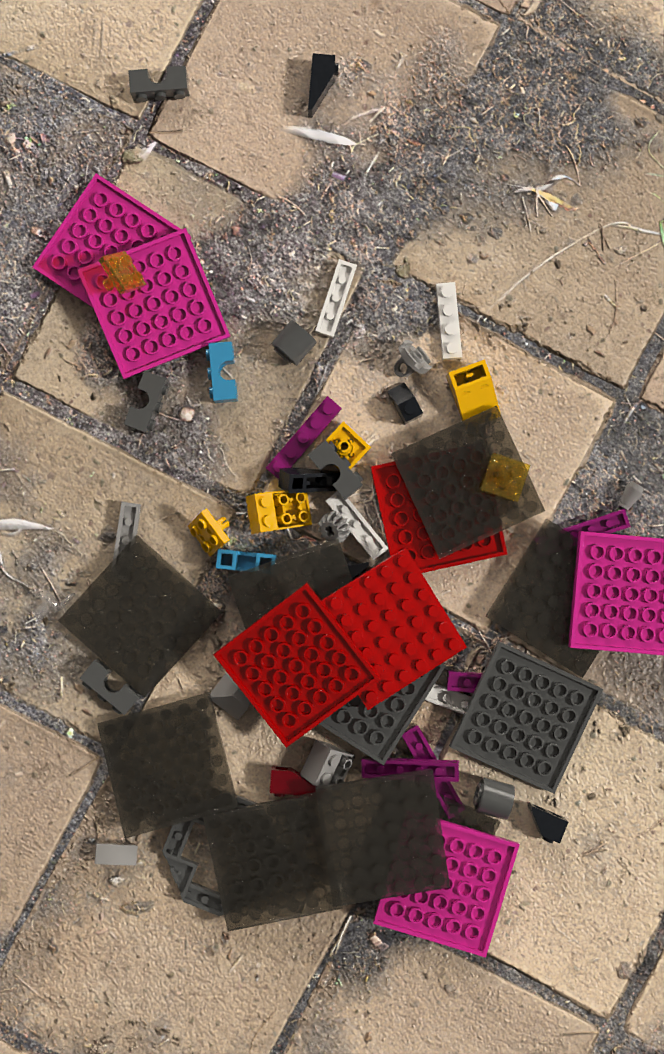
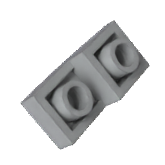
M96 843L94 863L104 865H136L138 845Z

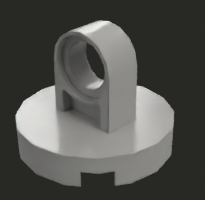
M405 340L398 349L401 358L395 363L394 372L399 377L409 376L414 371L425 374L432 368V366L428 365L431 361L421 347L415 348L412 346L414 342L410 340ZM402 363L407 365V372L405 374L400 371Z

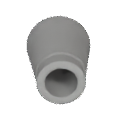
M633 481L629 485L626 484L618 505L629 510L643 495L644 488Z

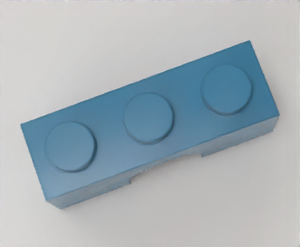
M232 341L208 343L209 349H206V359L210 361L211 368H207L208 379L212 380V387H209L210 399L213 398L215 403L238 402L235 379L225 380L221 377V370L224 366L235 364Z
M218 549L216 568L275 574L277 555Z

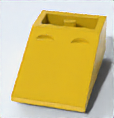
M485 359L448 372L446 379L465 430L501 417L492 378Z
M281 490L246 496L251 535L312 525L307 492L287 493Z

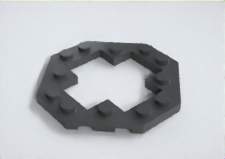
M229 791L178 812L162 850L170 866L174 881L181 892L180 895L183 902L217 916H222L228 911L235 908L238 909L258 898L270 895L285 858L264 806ZM220 811L256 825L249 844L266 851L253 885L234 878L228 896L192 882L199 863L181 856L194 823L196 822L213 829Z

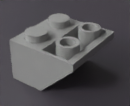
M315 740L300 775L315 786L340 791L355 755L330 743Z

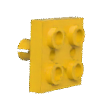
M344 421L326 439L328 443L332 441L339 449L336 453L340 454V458L344 456L351 464L349 466L350 470L371 449Z
M205 509L188 525L190 533L199 541L202 549L211 557L230 540L223 531L229 527V522L227 521L222 524L226 520L225 517H221L216 521L208 509Z

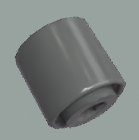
M291 320L271 344L274 347V351L285 361L297 366L316 345L317 341L304 328Z
M483 777L477 784L473 804L475 811L507 820L514 803V785Z

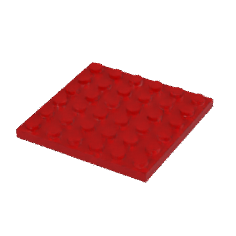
M483 442L370 467L390 556L403 548H407L421 573L508 554Z
M407 548L401 549L321 600L380 676L378 681L359 694L367 710H370L467 648Z
M308 583L304 584L213 654L286 748L380 679L379 674Z

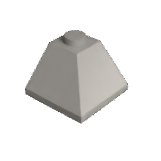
M227 672L207 697L237 720L240 719L251 705V702Z

